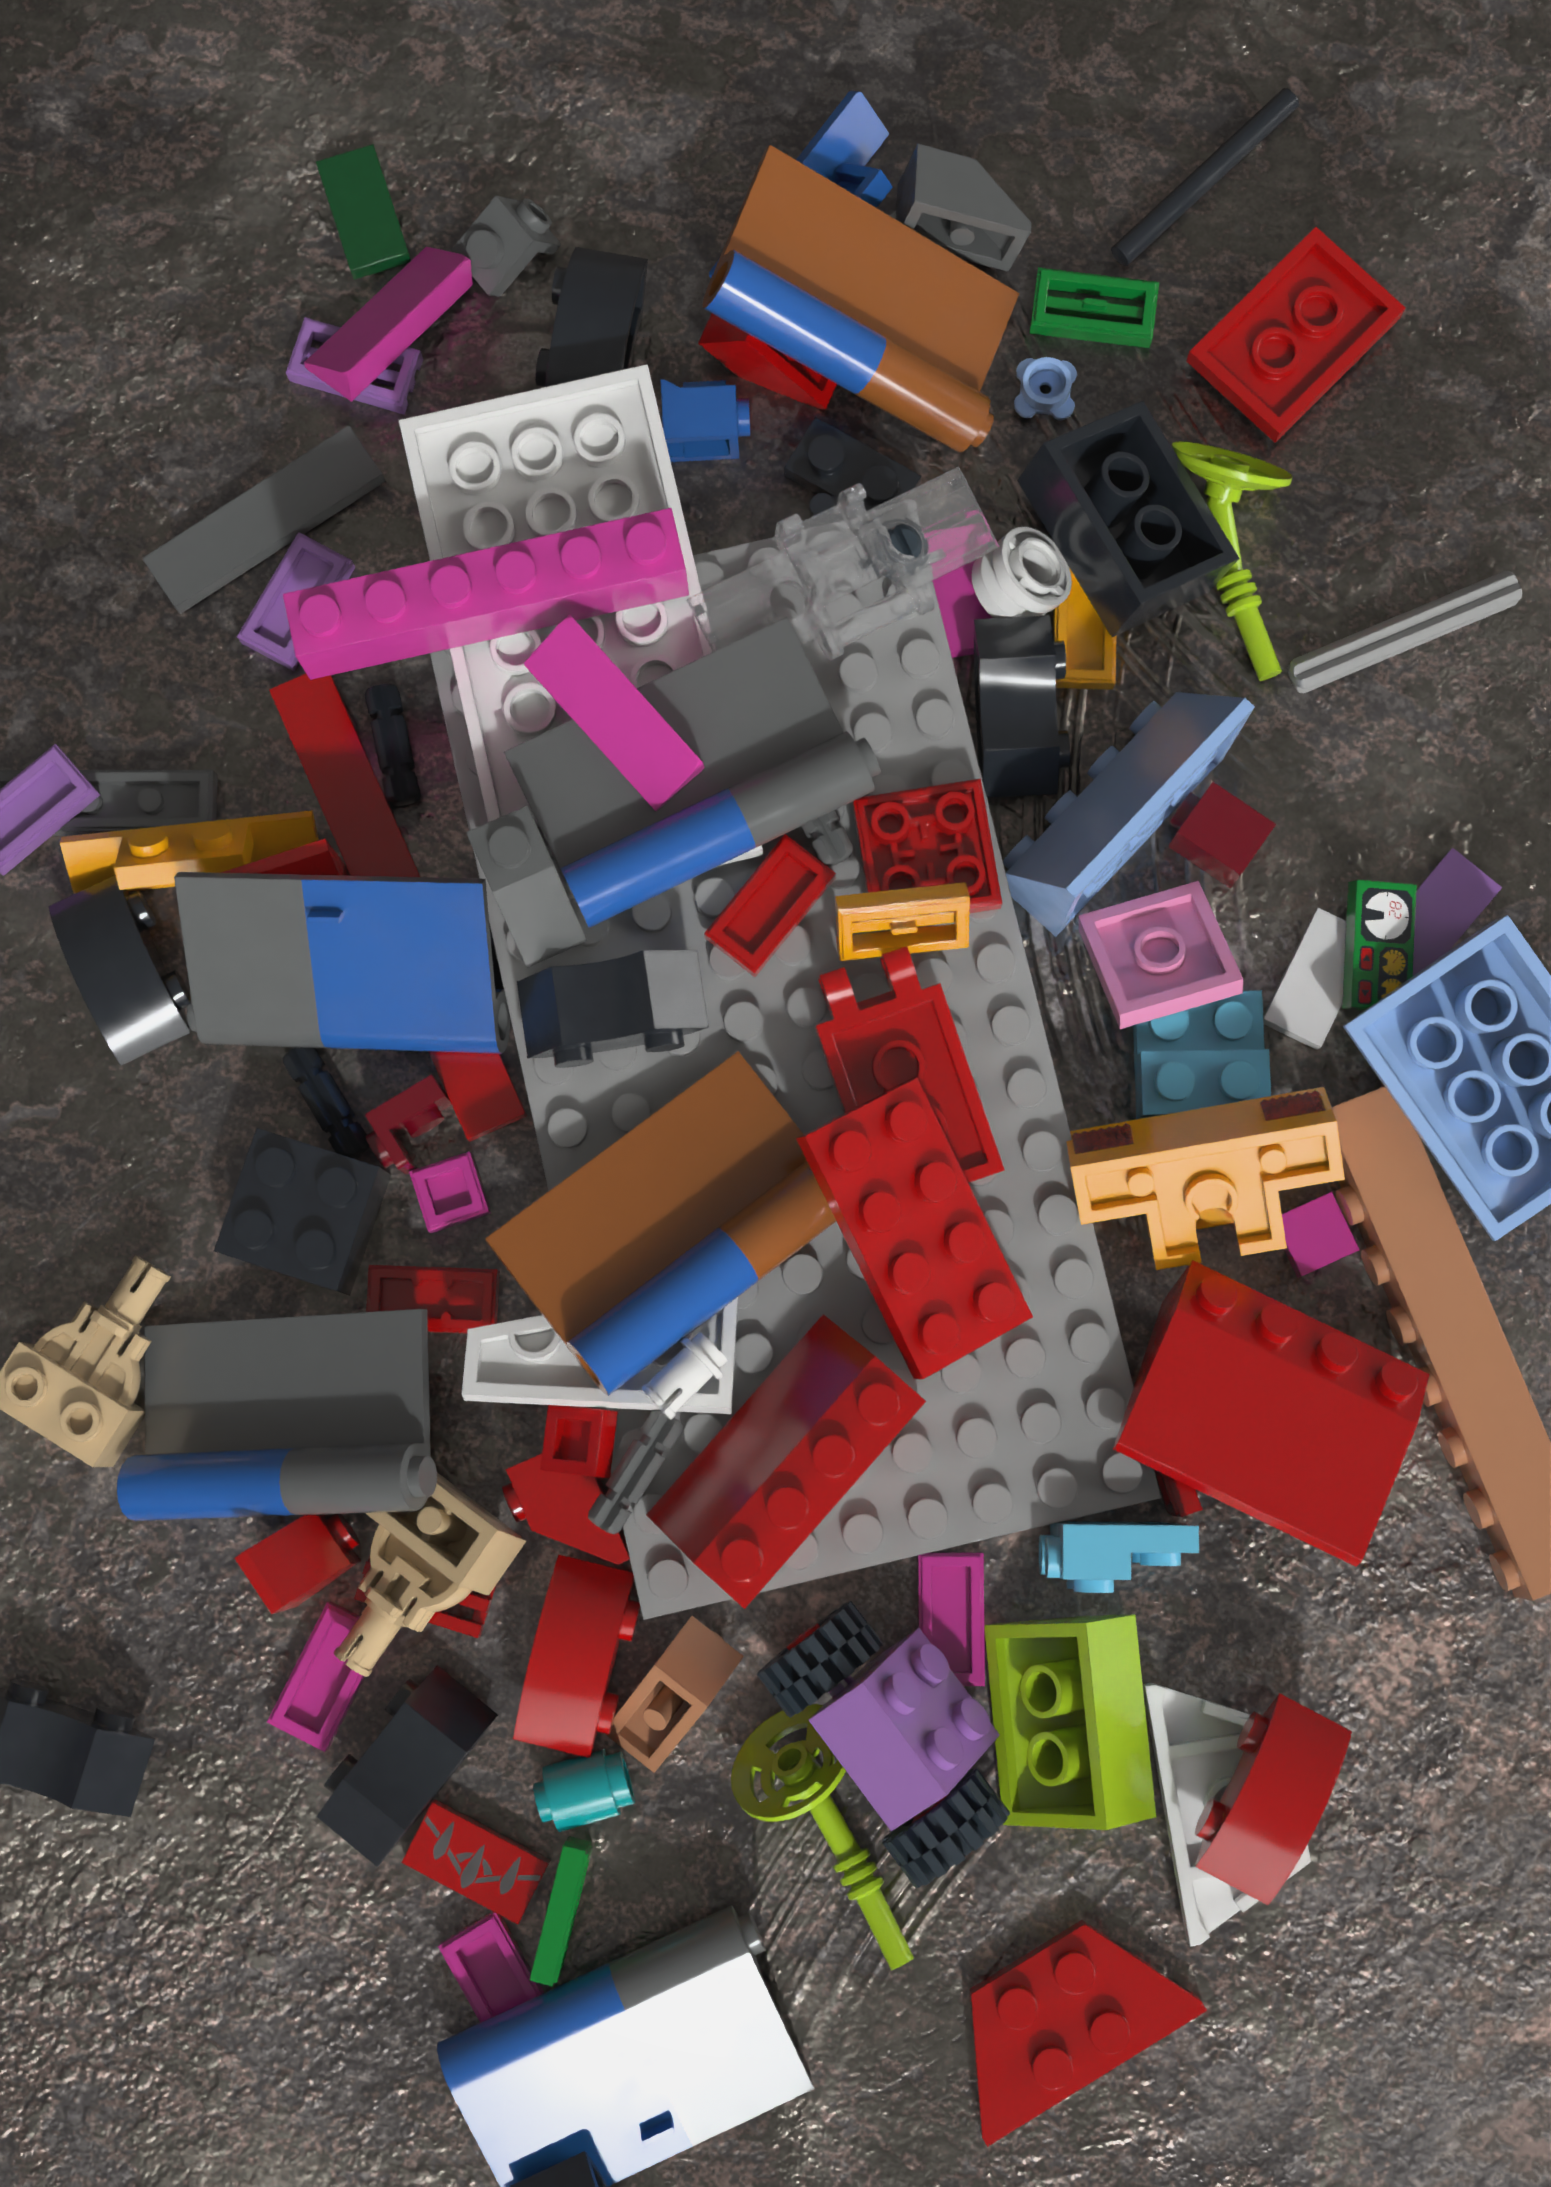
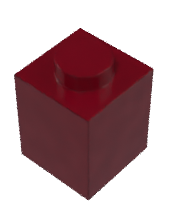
M1212 782L1201 798L1190 792L1174 814L1169 824L1177 828L1178 832L1168 847L1231 889L1276 824L1215 782Z

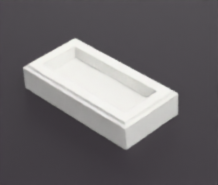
M1320 908L1313 912L1263 1015L1264 1025L1315 1050L1322 1047L1342 1005L1346 936L1345 920Z

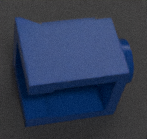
M665 379L661 380L662 422L670 461L739 459L738 437L750 436L749 398L736 399V385H726V380L683 382V387L681 388Z

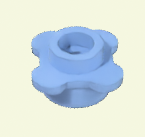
M1043 357L1036 360L1027 358L1021 361L1016 369V376L1021 381L1020 394L1014 400L1015 411L1024 418H1031L1035 414L1052 415L1056 420L1060 421L1069 418L1075 408V403L1070 398L1071 386L1077 377L1075 367L1068 361H1060L1051 357ZM1042 385H1048L1051 388V392L1043 394L1039 388Z

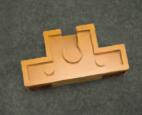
M1324 1087L1070 1131L1072 1140L1066 1141L1081 1225L1145 1214L1156 1270L1189 1265L1192 1260L1202 1263L1196 1230L1232 1223L1241 1256L1285 1249L1287 1247L1278 1191L1345 1180L1337 1120Z

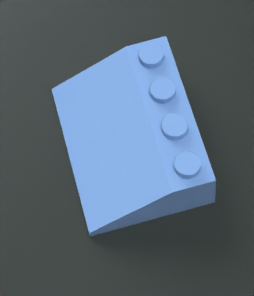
M1176 692L1163 707L1155 701L1151 702L1129 728L1135 734L1134 738L1120 752L1113 745L1110 746L1088 770L1087 774L1093 781L1077 797L1069 790L1047 813L1045 819L1051 824L1049 828L1036 841L1026 835L1005 857L1003 865L1009 869L1006 872L1011 897L1057 937L1180 806L1188 794L1193 792L1223 760L1255 706L1246 698L1182 692Z
M1506 915L1478 930L1343 1026L1492 1241L1498 1240L1551 1204V975L1513 921Z

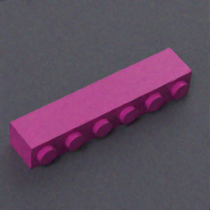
M667 508L283 594L295 656L309 679L312 680L558 625L569 614L577 621L689 596L686 567L672 508Z

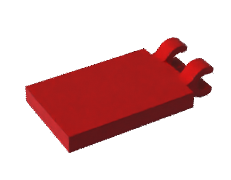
M905 946L884 953L880 958L891 991L860 1002H856L845 967L819 975L818 981L833 1020L816 1025L815 1030L843 1112L846 1113L907 1080L918 1078L968 1183L1005 1171L941 983L921 989L908 947Z

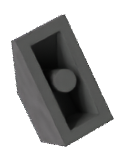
M917 144L897 185L896 220L965 261L1009 272L1031 233L1030 220L976 159Z
M528 805L466 832L527 968L588 942Z

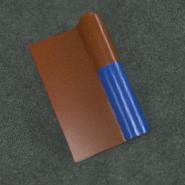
M769 145L763 153L709 282L702 306L705 310L954 451L963 452L970 445L978 447L992 427L994 415L989 412L991 400L980 391L1020 293L772 145Z
M738 1051L486 1237L485 1241L589 1377L605 1395L609 1396L834 1224L836 1219L796 1138L804 1135L803 1132Z

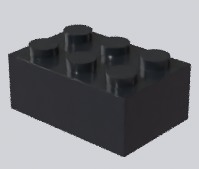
M1144 401L1044 442L1017 480L1111 637L1209 593L1240 559Z

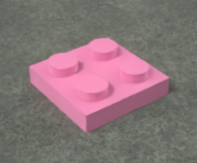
M1199 881L1078 916L1080 935L1120 1029L1243 993V977Z

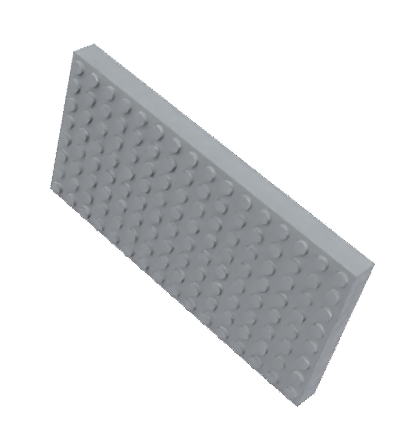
M914 506L693 555L715 650L721 649L788 617L843 732H849L854 741L865 737L877 758L881 773L872 777L875 791L865 796L981 778L1003 903L1001 909L969 914L968 948L911 953L910 955L921 989L941 983L1005 1171L970 1182L969 1185L1033 1318L929 1377L913 1379L837 1221L738 1297L732 1414L676 1412L674 1418L681 1422L683 1431L672 1449L666 1447L662 1454L665 1460L637 1504L632 1502L628 1508L632 1513L624 1524L623 1530L643 1620L733 1599L699 1569L646 1514L823 1314L874 1354L925 1399L926 1402L760 1592L1161 1498L1154 1469L1113 1450L1134 1387L1093 1223L1081 1225L1066 1142L1072 1140L926 552L924 549V558L918 570L909 577L901 579L887 578L877 572L871 564L868 555L870 538L875 530L886 523H906L914 528L922 538ZM450 649L430 653L470 831L488 823L452 657ZM852 802L834 810L839 818L837 819L838 823L836 826L844 828L853 845L852 855L843 862L829 867L836 873V879L756 977H753L706 940L704 933L784 835L763 844V856L719 865L590 928L575 899H571V905L588 942L528 968L474 852L479 878L486 879L490 928L549 1191L738 1051L803 1134L844 1114L815 1030L816 1025L833 1020L818 981L819 975L845 967L856 1002L891 991L880 962L881 957L840 961L838 956L835 896L867 893ZM802 826L786 833L787 836L818 859L812 847L814 838H807ZM945 923V924H936V925L917 926V928H921V927H931V926H940V925H950V924H954V923ZM888 929V930H879V931H870V932L852 933V935H855V934H865V933H874V932L891 931V929ZM642 950H698L709 1028L684 1035V1047L664 1052H646L645 1045L597 1052L593 1053L594 1062L569 1068L555 1067L553 1057L527 1059L517 981L551 966L601 962L624 957ZM596 1407L597 1409L618 1411L611 1475L633 1440L639 1441L644 1434L640 1429L653 1410Z

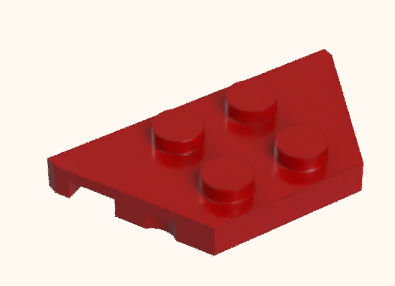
M1080 1920L976 1984L969 1991L974 2032L980 2131L987 2147L1205 2013L1207 2009L1197 1995L1189 1990H1185L1155 1970L1152 1965L1132 1952L1126 1951L1111 1941L1108 1936L1083 1920Z

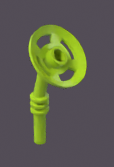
M1173 442L1171 447L1182 465L1206 480L1203 493L1209 495L1206 502L1207 506L1240 558L1215 585L1217 591H1224L1220 596L1222 604H1229L1225 609L1227 617H1234L1258 680L1264 681L1275 677L1282 672V669L1258 610V606L1262 603L1260 595H1253L1257 591V587L1254 582H1248L1252 578V574L1248 569L1243 570L1232 502H1239L1243 490H1274L1290 486L1293 476L1276 465L1231 450L1193 442Z
M808 1705L803 1711L790 1718L782 1710L759 1725L739 1750L731 1774L733 1795L737 1803L748 1815L762 1821H784L798 1817L808 1811L811 1812L837 1859L833 1866L835 1872L844 1873L840 1879L842 1886H850L851 1888L847 1893L848 1899L857 1900L890 1969L899 1968L913 1960L914 1956L880 1889L884 1880L882 1876L873 1875L877 1866L875 1862L866 1861L870 1856L868 1848L860 1849L831 1796L846 1770L838 1759L834 1764V1754L809 1722V1719L823 1705ZM807 1728L806 1740L787 1744L776 1754L770 1750L778 1740L789 1733ZM820 1751L823 1754L822 1767L815 1760ZM756 1771L761 1772V1787L768 1797L762 1802L757 1800L754 1793V1776ZM775 1774L785 1785L778 1791H776L774 1786ZM804 1800L798 1804L788 1806L791 1801Z

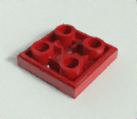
M981 778L865 796L852 802L867 893L966 882L970 897L969 914L1001 909L1003 903Z

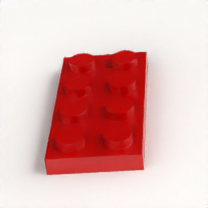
M918 1078L907 1080L796 1138L913 1379L929 1377L1033 1318Z

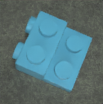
M1262 990L1243 991L1242 994L1133 1025L1136 1119L1271 1096L1269 1049L1264 1047Z
M1062 1521L1050 1524V1535L1039 1536L1040 1575H1046V1578L1067 1579V1589H1073V1592L1113 1593L1114 1580H1131V1553L1132 1562L1140 1563V1565L1181 1566V1553H1199V1526L1180 1522Z

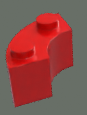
M558 1554L527 1667L513 1735L514 1740L590 1758L597 1732L610 1734L619 1695L608 1692L620 1639L632 1642L641 1608L640 1602L630 1600L634 1580L633 1572Z
M1280 1693L1263 1715L1254 1711L1247 1719L1238 1738L1237 1748L1244 1752L1231 1781L1220 1801L1211 1798L1198 1819L1195 1835L1203 1840L1195 1867L1269 1905L1290 1876L1319 1823L1339 1776L1352 1731Z

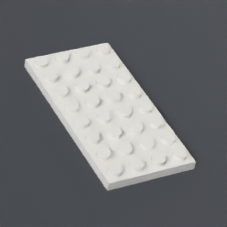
M648 364L399 420L430 561L672 508L686 567L689 596L581 619L576 622L636 688L716 651ZM557 625L451 648L450 653L488 822L528 805L569 900L574 899L504 754V751L572 720L567 712L524 666V662ZM762 845L723 864L763 856Z

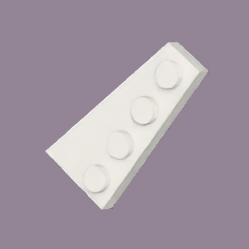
M738 1297L686 1336L691 1341L699 1332L702 1333L728 1361L719 1369L723 1376L719 1380L712 1376L677 1412L732 1414ZM543 1315L471 1328L467 1332L462 1396L465 1401L660 1410L640 1388L666 1366L684 1346L681 1342H678L620 1388L607 1396L589 1377Z

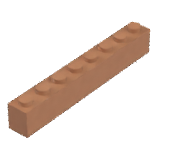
M1382 1087L1332 1107L1337 1120L1345 1180L1339 1181L1341 1189L1336 1190L1337 1203L1346 1222L1350 1226L1357 1224L1367 1247L1361 1250L1362 1262L1373 1284L1376 1286L1382 1284L1392 1306L1391 1309L1386 1311L1387 1321L1395 1339L1401 1346L1408 1344L1417 1368L1430 1374L1423 1403L1427 1407L1433 1405L1443 1427V1430L1437 1433L1442 1452L1453 1468L1460 1467L1470 1490L1463 1493L1467 1511L1478 1529L1486 1528L1495 1549V1553L1489 1555L1494 1575L1506 1592L1512 1590L1515 1598L1534 1601L1551 1594V1442L1420 1136L1388 1090Z

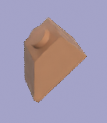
M691 1616L615 1715L610 1734L606 1735L655 1773L707 1709L744 1656L726 1643L720 1635Z

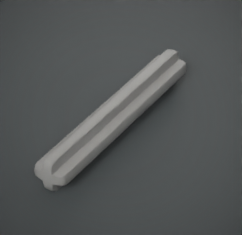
M1503 571L1294 658L1287 667L1290 680L1299 693L1314 690L1515 606L1522 598L1521 586L1515 574L1511 571Z

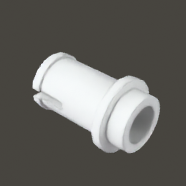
M700 1332L691 1341L684 1337L680 1341L684 1348L647 1384L640 1388L670 1420L676 1416L675 1413L712 1376L717 1380L723 1376L719 1369L728 1360Z

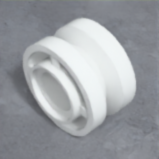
M1017 527L1009 531L996 545L991 546L975 560L972 568V584L976 596L983 608L993 618L1044 616L1047 612L1052 611L1064 602L1071 591L1072 578L1070 568L1058 547L1045 534L1029 527Z

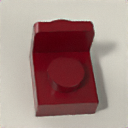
M432 1074L365 1114L374 1129L365 1138L384 1168L394 1163L397 1169L405 1175L409 1174V1171L417 1169L399 1137L408 1132L411 1138H415L430 1131L444 1120L441 1111L452 1105L443 1087Z

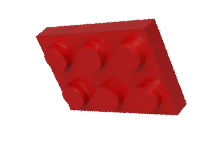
M1315 227L1189 351L1186 362L1276 443L1401 318L1406 307L1321 230Z

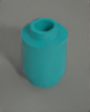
M602 1749L592 1752L590 1758L578 1756L543 1766V1781L533 1783L534 1797L542 1822L553 1820L558 1832L621 1815V1807L635 1804L632 1782L622 1751L607 1755L605 1750Z

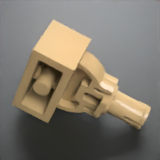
M135 1255L131 1266L105 1306L101 1305L98 1308L85 1301L71 1322L51 1329L36 1344L19 1342L0 1371V1410L91 1467H113L145 1417V1410L136 1405L134 1401L139 1392L141 1381L139 1361L152 1341L143 1335H139V1330L142 1327L140 1323L171 1276L159 1268H154L155 1265Z
M437 1473V1484L434 1493L428 1497L423 1508L420 1510L366 1513L379 1524L371 1545V1568L358 1585L359 1589L366 1592L365 1596L367 1598L365 1603L367 1606L341 1645L337 1646L333 1652L340 1661L348 1659L345 1665L365 1677H369L372 1673V1668L401 1627H409L417 1632H422L435 1612L455 1606L472 1591L489 1596L526 1543L524 1538L439 1473Z

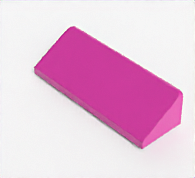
M425 247L304 362L305 368L352 402L473 285L471 260L459 253Z
M570 614L555 627L524 662V666L656 812L705 768L699 757Z

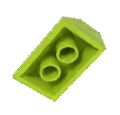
M1136 1615L1075 1616L984 1625L993 1725L1000 1734L995 1740L1000 1798L1010 1811V1815L1007 1816L1008 1819L1003 1825L1109 1830L1155 1818L1156 1809Z

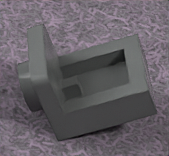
M495 196L451 251L462 254L471 260L472 276L488 295L501 297L537 252L554 254L561 246V243L549 229L552 224L551 219L536 203L527 198L521 201Z

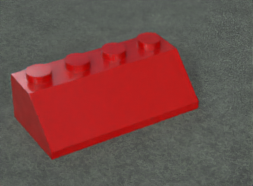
M823 1314L658 1500L646 1516L699 1569L745 1609L925 1404L926 1400L874 1354Z

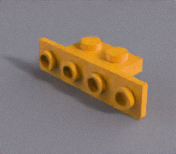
M313 810L63 836L60 840V847L73 893L76 894L116 875L119 890L127 889L128 892L175 887L174 876L178 872L221 873L318 841L319 838Z

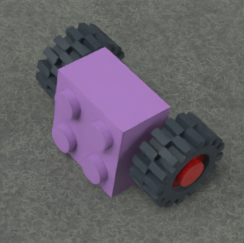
M849 1601L795 1638L779 1655L760 1669L757 1676L789 1718L803 1711L808 1705H812L826 1692L831 1695L832 1698L809 1719V1722L888 1826L890 1833L884 1837L882 1844L914 1887L920 1888L922 1885L925 1886L931 1883L936 1877L939 1878L946 1874L954 1864L956 1866L966 1859V1855L984 1844L983 1841L993 1836L999 1830L998 1827L1008 1819L1007 1816L1010 1815V1811L976 1767L974 1769L971 1768L1000 1734L991 1724L984 1707L970 1696L949 1668L944 1654L930 1643L920 1628H917L868 1662L851 1677L856 1668L863 1665L870 1659V1656L883 1646V1642L853 1602Z

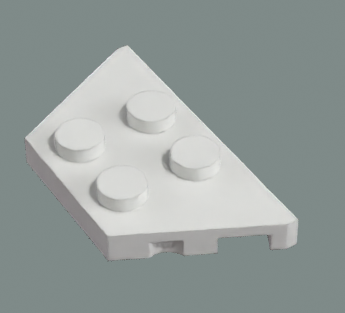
M1146 1683L1143 1684V1693L1186 1941L1190 1946H1196L1209 1939L1210 1936L1208 1934L1238 1911L1241 1910L1244 1913L1259 1901L1195 1867L1203 1840L1195 1835L1198 1819L1211 1798L1220 1801L1231 1781L1244 1752L1237 1748L1238 1738L1251 1714L1161 1685ZM1308 1844L1288 1879L1311 1862Z

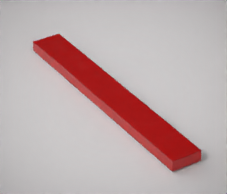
M305 673L269 689L350 875L421 877L332 675L310 680ZM428 1051L469 1142L527 1117V1113L500 1054Z

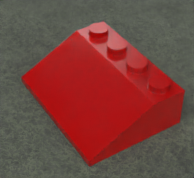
M1192 1260L1162 1301L1113 1450L1357 1567L1364 1558L1418 1425L1430 1374Z

